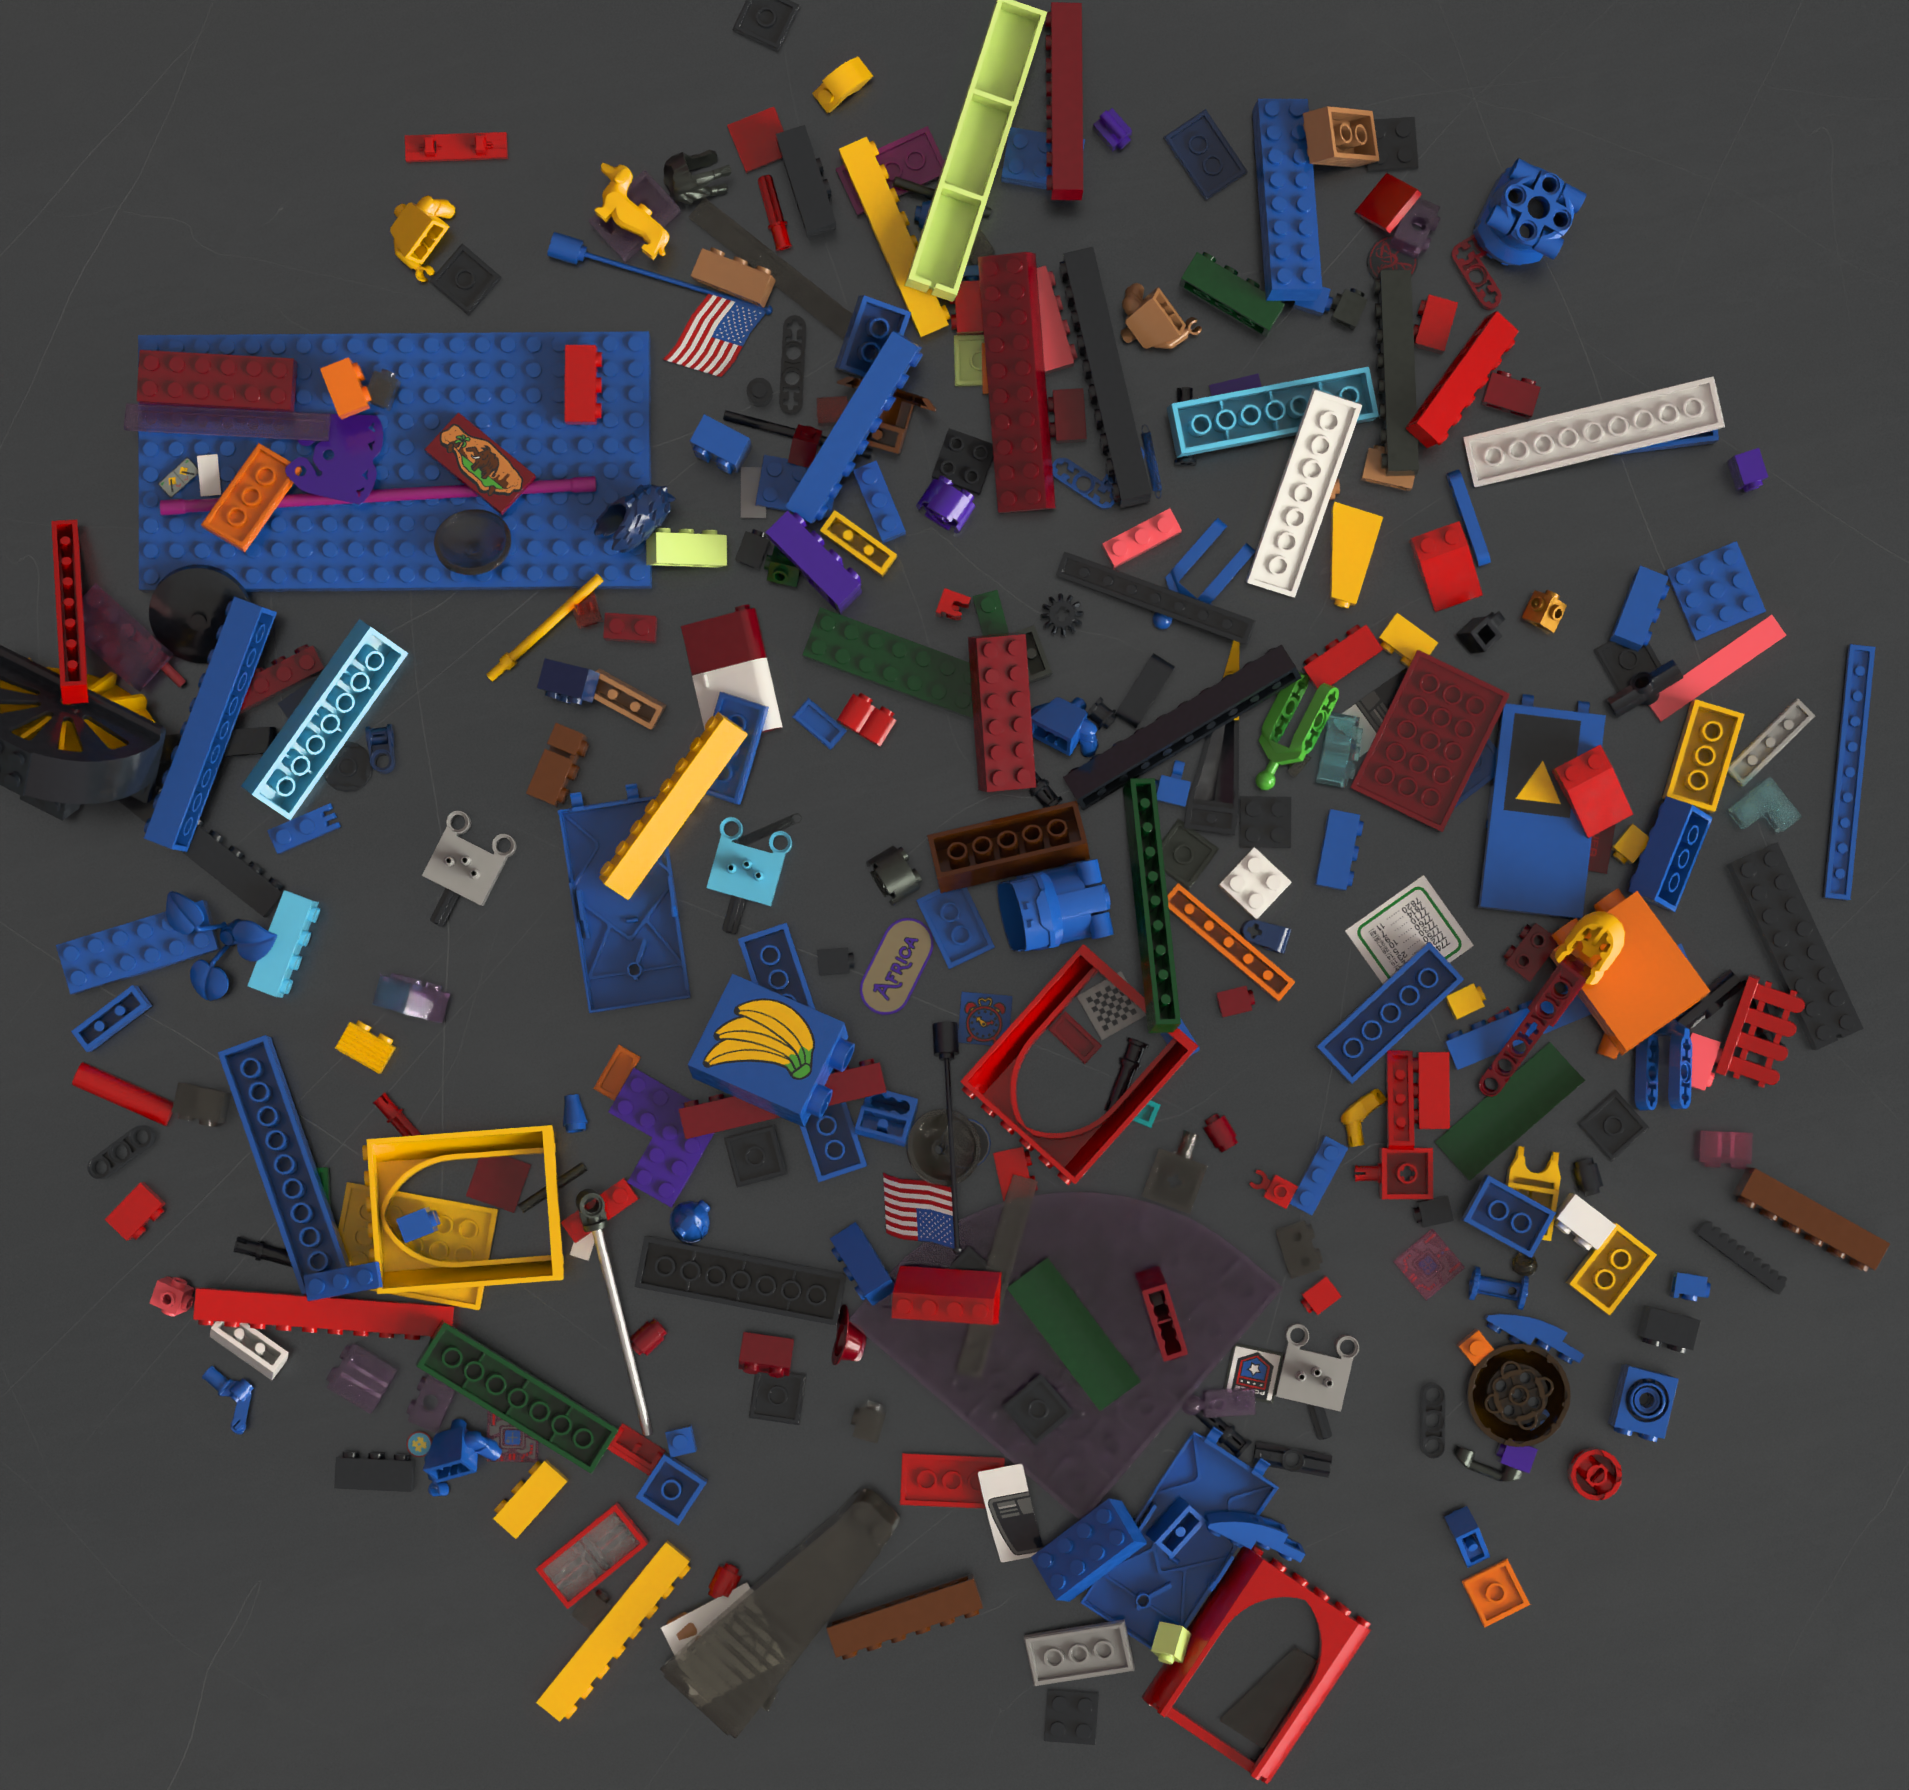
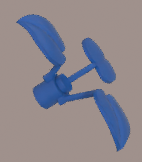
M174 891L169 892L167 895L166 917L170 926L178 933L188 935L194 929L198 932L221 929L220 940L225 946L211 960L210 964L200 959L193 964L190 970L191 983L196 992L205 1000L212 1001L221 998L228 990L229 980L226 973L221 968L214 967L228 948L237 944L238 953L242 958L248 961H258L271 950L276 941L277 934L269 932L249 920L235 919L228 925L226 922H222L216 925L199 926L204 921V915L195 902Z

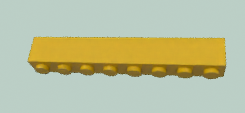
M865 137L839 148V155L907 310L911 312L910 317L919 338L949 325L947 320L951 319L945 305L940 306L936 296L931 295V289H928L925 293L904 286L918 241L915 235H909L906 226L910 225L904 211L899 212L896 203L900 202L894 187L889 189L886 182L889 175L884 164L879 165L875 157L879 155L874 141L869 142L868 138Z
M719 712L715 717L709 718L705 724V731L700 737H696L693 740L687 756L678 761L674 774L670 779L667 778L660 787L661 792L656 799H652L647 804L643 817L634 822L630 829V835L625 841L623 840L618 844L615 850L616 854L612 860L607 861L601 868L599 878L603 884L627 900L630 899L748 735L740 726Z
M667 1540L536 1703L559 1722L564 1717L569 1719L578 1708L574 1705L580 1697L585 1700L594 1687L590 1684L594 1679L598 1677L601 1680L610 1669L607 1663L611 1658L614 1657L617 1660L624 1652L626 1647L623 1644L628 1637L634 1639L642 1629L639 1625L645 1617L650 1619L659 1607L655 1604L661 1597L666 1600L675 1587L671 1584L675 1579L679 1577L682 1580L691 1569L687 1565L691 1559Z

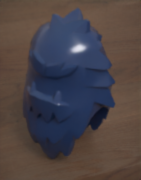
M640 485L633 493L617 499L606 507V510L596 520L597 525L594 534H603L605 537L615 533L613 535L615 541L611 549L615 551L620 550L622 553L629 552L639 546L644 540L646 541L656 528L661 526L670 513V502L675 501L676 498L668 493L667 486Z

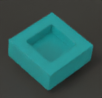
M1150 1100L1132 1121L1151 1128L1161 1104Z

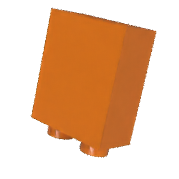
M1616 889L1593 907L1596 911H1605L1612 914L1622 923L1625 931L1624 945L1608 970L1604 971L1600 981L1595 985L1585 983L1577 995L1622 1056L1702 1000L1710 990L1639 892L1636 891L1628 898H1625L1621 891ZM1577 918L1571 920L1551 935L1558 944V947L1550 954L1556 966L1559 963L1555 958V953L1561 944L1565 943L1566 937L1579 921ZM1589 932L1585 938L1589 940L1592 936ZM1578 941V945L1571 954L1576 958H1580L1592 969L1597 961L1602 958L1600 955H1593L1589 958L1581 952L1583 944L1582 941ZM1602 943L1600 949L1603 951L1607 945Z

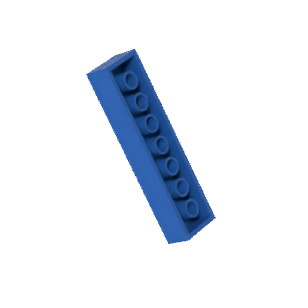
M1258 99L1252 110L1266 301H1316L1322 291L1313 164H1310L1307 154V139L1303 126V113L1309 112L1308 99Z
M897 331L891 332L785 508L794 513L796 512L810 523L823 519L829 509L826 503L830 498L835 499L843 486L839 484L842 477H848L854 469L856 463L852 461L856 454H863L869 444V441L866 440L869 433H875L883 420L879 417L883 410L889 411L895 402L894 392L897 388L902 389L910 377L906 374L910 366L916 367L923 354L920 353L922 347Z

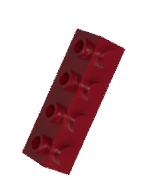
M306 644L295 649V655L287 659L285 656H281L271 662L272 666L265 670L262 667L257 668L239 715L320 675L326 666L317 648L314 646L309 647Z

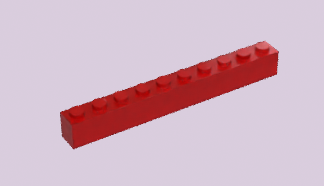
M196 1287L193 1319L198 1320L199 1325H214V1321H222L226 1327H239L240 1323H250V1328L265 1329L266 1325H276V1330L291 1331L293 1326L302 1327L301 1332L317 1333V1328L328 1329V1334L343 1335V1330L353 1331L354 1336H369V1332H377L381 1338H394V1334H405L404 1339L420 1340V1336H430L431 1339L442 1320L453 1326L454 1306L341 1297L307 1301V1295Z

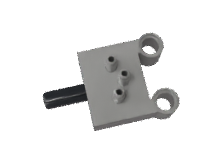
M453 811L448 815L446 820L447 827L422 874L423 877L445 887L430 918L431 922L439 926L445 924L459 895L484 906L508 857L512 856L517 848L515 839L507 834H499L493 839L492 849L494 854L458 837L468 832L471 827L470 817L462 811ZM456 816H463L465 819V826L460 830H456L452 826V821ZM502 839H508L511 842V848L506 853L498 850V842Z

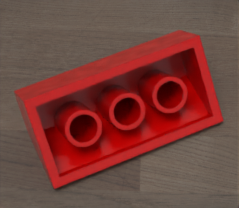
M900 1266L893 1290L891 1318L985 1325L999 1324L1002 1272Z

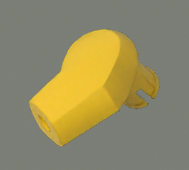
M1374 1089L1359 1098L1341 1115V1123L1343 1122V1125L1346 1126L1348 1147L1365 1145L1361 1122L1386 1101L1384 1094L1379 1089Z

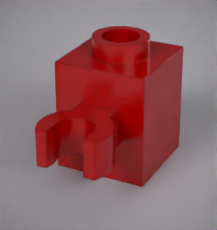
M1256 1170L1255 1173L1262 1177V1182L1260 1184L1250 1182L1249 1185L1254 1189H1265L1262 1197L1287 1209L1298 1186L1276 1174H1273L1271 1180H1269L1263 1171Z

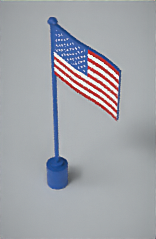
M554 232L547 253L549 257L577 265L578 261H583L587 257L708 294L691 315L676 345L662 359L668 362L722 377L736 361L751 331L765 314L770 315L773 311L770 305L762 308L733 296L586 252L587 247L583 246L584 240Z

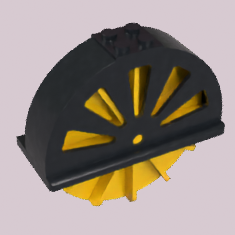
M0 645V785L19 794L22 801L62 821L78 810L80 804L105 803L132 796L147 804L153 798L166 729L152 719L146 709L147 698L143 694L131 695L116 685L117 674L109 672L102 678L87 674L89 703L62 704L59 668L44 667L30 658H26Z

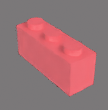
M1169 508L1102 543L1101 547L1114 569L1181 534L1182 530Z

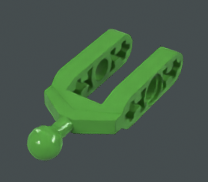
M1299 672L1301 679L1278 693L1263 723L1262 734L1258 740L1268 759H1270L1266 769L1259 772L1256 776L1255 781L1258 788L1261 790L1271 789L1275 785L1274 774L1279 765L1301 762L1306 754L1313 749L1338 700L1339 690L1336 687L1327 683L1319 686L1293 736L1290 748L1279 744L1278 741L1283 736L1309 683L1308 676Z

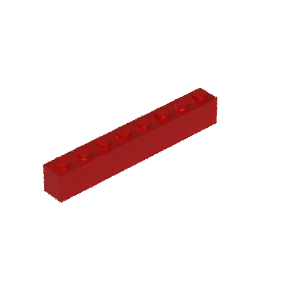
M77 519L51 521L62 704L89 703Z

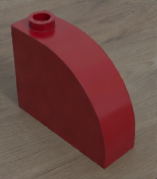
M1160 1266L1135 1273L1163 1361L1166 1362L1188 1355L1168 1286Z

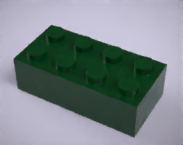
M1197 252L1181 277L1179 286L1262 336L1267 337L1285 304L1281 301H1266V293L1259 289L1260 285L1249 278L1245 281L1237 276L1238 272L1232 267L1225 265L1223 268L1215 263L1216 258L1206 252L1202 254Z

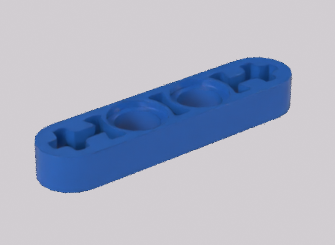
M1459 469L1446 473L1447 481L1475 562L1478 567L1491 563L1490 555L1462 474Z

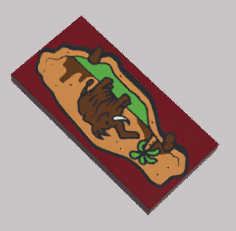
M459 412L424 449L425 453L501 515L507 511L536 479L535 474Z

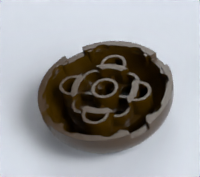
M1527 1344L1505 1345L1485 1356L1473 1370L1467 1390L1469 1410L1477 1426L1491 1439L1513 1447L1535 1445L1552 1436L1561 1426L1569 1410L1571 1399L1569 1381L1559 1362L1546 1351ZM1525 1372L1529 1373L1531 1377L1530 1381L1526 1384L1520 1381V1375ZM1498 1381L1506 1383V1389L1503 1392H1499L1496 1389ZM1518 1389L1522 1394L1520 1398L1515 1399L1512 1394L1515 1393L1514 1390ZM1531 1397H1536L1539 1400V1404L1535 1408H1531L1528 1405V1400ZM1507 1405H1512L1515 1409L1514 1414L1511 1416H1506L1504 1413V1408ZM1546 1409L1550 1414L1539 1427L1531 1431L1537 1425V1418Z

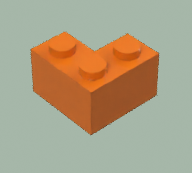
M348 357L320 368L341 420L370 409L368 401H371L372 398L367 386L363 387L361 381L365 380V376L357 362L353 363Z

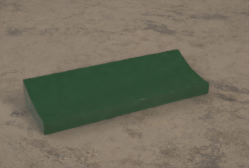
M1548 1042L1509 1077L1510 1079L1496 1096H1486L1434 1141L1467 1181L1472 1180L1586 1081L1551 1042Z
M1048 1257L1007 1287L1008 1291L1099 1411L1141 1382L1140 1378Z

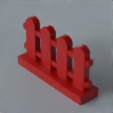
M1750 974L1716 1073L1725 1076L1729 1070L1734 1072V1078L1739 1079L1740 1075L1759 1081L1758 1086L1764 1088L1765 1084L1775 1085L1780 1079L1779 1072L1771 1067L1774 1060L1783 1061L1787 1058L1788 1049L1780 1045L1782 1035L1791 1037L1796 1033L1797 1027L1795 1023L1789 1021L1788 1018L1790 1012L1800 1013L1803 1011L1805 1002L1802 998L1796 996L1798 991L1791 989L1789 994L1771 988L1772 982L1766 981L1765 985L1760 984V977ZM1753 998L1759 1000L1757 1009L1750 1007ZM1765 1003L1784 1009L1782 1018L1763 1012ZM1744 1023L1751 1024L1748 1033L1742 1031ZM1757 1027L1776 1033L1773 1042L1755 1036ZM1736 1046L1743 1048L1740 1057L1734 1055ZM1751 1051L1768 1057L1765 1066L1746 1060L1748 1052Z

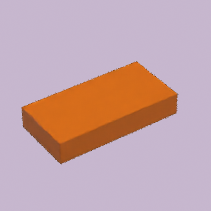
M618 1045L593 1089L615 1101L641 1057Z

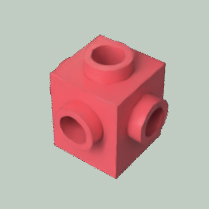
M164 1277L157 1280L150 1304L162 1309L161 1312L166 1315H179L191 1308L194 1300L192 1294L195 1288L187 1285V1281L184 1279Z

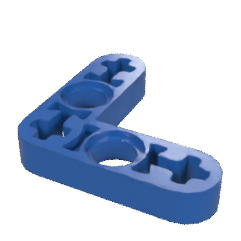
M1141 447V451H1142V455H1143V459H1144V450H1143V448ZM1058 458L1053 462V477L1058 482L1099 509L1107 510L1115 504L1111 491L1112 483H1114L1112 477L1108 478L1106 474L1101 481L1067 458ZM1067 464V470L1072 474L1074 470L1079 471L1074 476L1072 484L1067 482L1070 476L1065 473L1061 476L1057 474V465ZM1080 477H1087L1090 480L1091 486L1088 490L1082 491L1077 488L1076 482ZM1095 484L1100 485L1097 489L1100 493L1104 494L1106 491L1110 493L1109 498L1112 500L1110 503L1104 502V504H1101L1099 502L1100 497L1095 493L1093 498L1088 496L1093 491Z

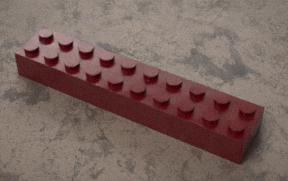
M1019 252L978 257L998 513L1054 509L1056 505L1036 253Z

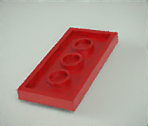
M902 1453L900 1505L986 1509L978 1472L1004 1467L1005 1457Z

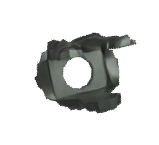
M710 149L701 154L691 156L681 152L671 156L665 162L663 168L664 185L667 186L670 192L669 197L692 205L695 200L717 194L723 195L728 192L726 183L711 187L707 185L713 180L730 176L732 172L730 165L692 176L690 170L699 167H709L716 163L717 154Z

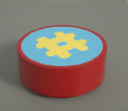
M416 1431L408 1437L407 1449L411 1455L423 1457L429 1451L433 1440L428 1433Z

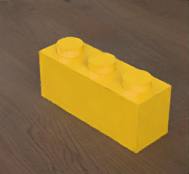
M836 510L833 511L820 529V534L882 578L897 558L896 553Z
M547 1459L543 1463L537 1461L528 1471L531 1477L525 1483L520 1480L511 1490L514 1496L508 1502L503 1499L494 1509L497 1515L493 1519L515 1539L569 1480Z

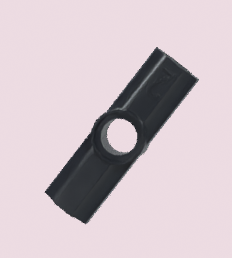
M1672 659L1651 673L1639 672L1635 674L1630 681L1631 685L1606 700L1618 718L1640 704L1646 706L1655 703L1659 698V692L1684 677Z
M1730 969L1711 985H1706L1710 990L1707 996L1677 1016L1675 1020L1691 1030L1703 1019H1708L1721 1009L1725 1001L1744 987L1740 979Z
M1256 1441L1252 1464H1256L1262 1458L1271 1464L1269 1467L1328 1478L1331 1470L1332 1455ZM1290 1453H1296L1299 1456V1462L1295 1466H1288L1285 1462L1286 1456Z

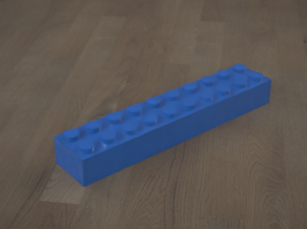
M234 597L233 601L228 603L225 615H227L224 625H221L217 631V644L215 649H212L208 655V668L206 673H203L199 679V692L197 697L191 701L189 707L190 716L188 721L182 725L180 731L181 740L179 745L173 749L171 755L172 764L162 778L163 788L153 802L154 812L144 826V839L173 850L188 851L277 612Z
M787 923L738 939L753 983L816 1010ZM847 1102L828 1106L821 1118L811 1114L805 1127L800 1126L818 1182L868 1166L858 1135L855 1134V1126Z
M264 1035L220 1051L218 1055L301 1293L306 1295L304 1275L351 1267L272 1039L270 1036Z

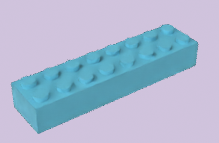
M1369 367L1172 403L1167 407V413L1176 457L1297 435L1313 388L1361 403L1362 408L1356 424L1373 421L1379 417Z
M359 619L241 786L257 799L291 820L408 653Z

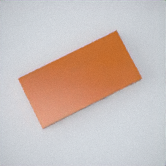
M258 443L202 522V528L245 553L293 485V482L285 473L286 466L291 462ZM299 466L295 469V474L297 476H299L302 472V469Z

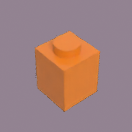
M1474 1329L1456 1344L1473 1366H1476L1485 1356L1494 1351V1348L1477 1329Z

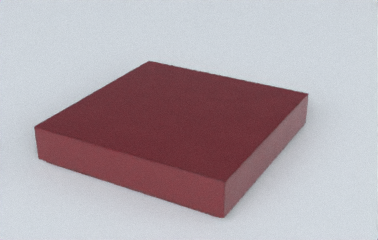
M509 1156L479 1158L466 1196L515 1213L532 1164Z

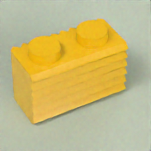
M360 1020L356 1024L349 1022L335 1049L381 1074L396 1049L392 1045L393 1039L382 1033L379 1036L369 1032L371 1027Z

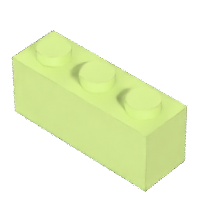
M656 528L655 533L646 540V565L708 568L727 566V535H718L717 530H702V534H694V529H679V533H671L670 528Z

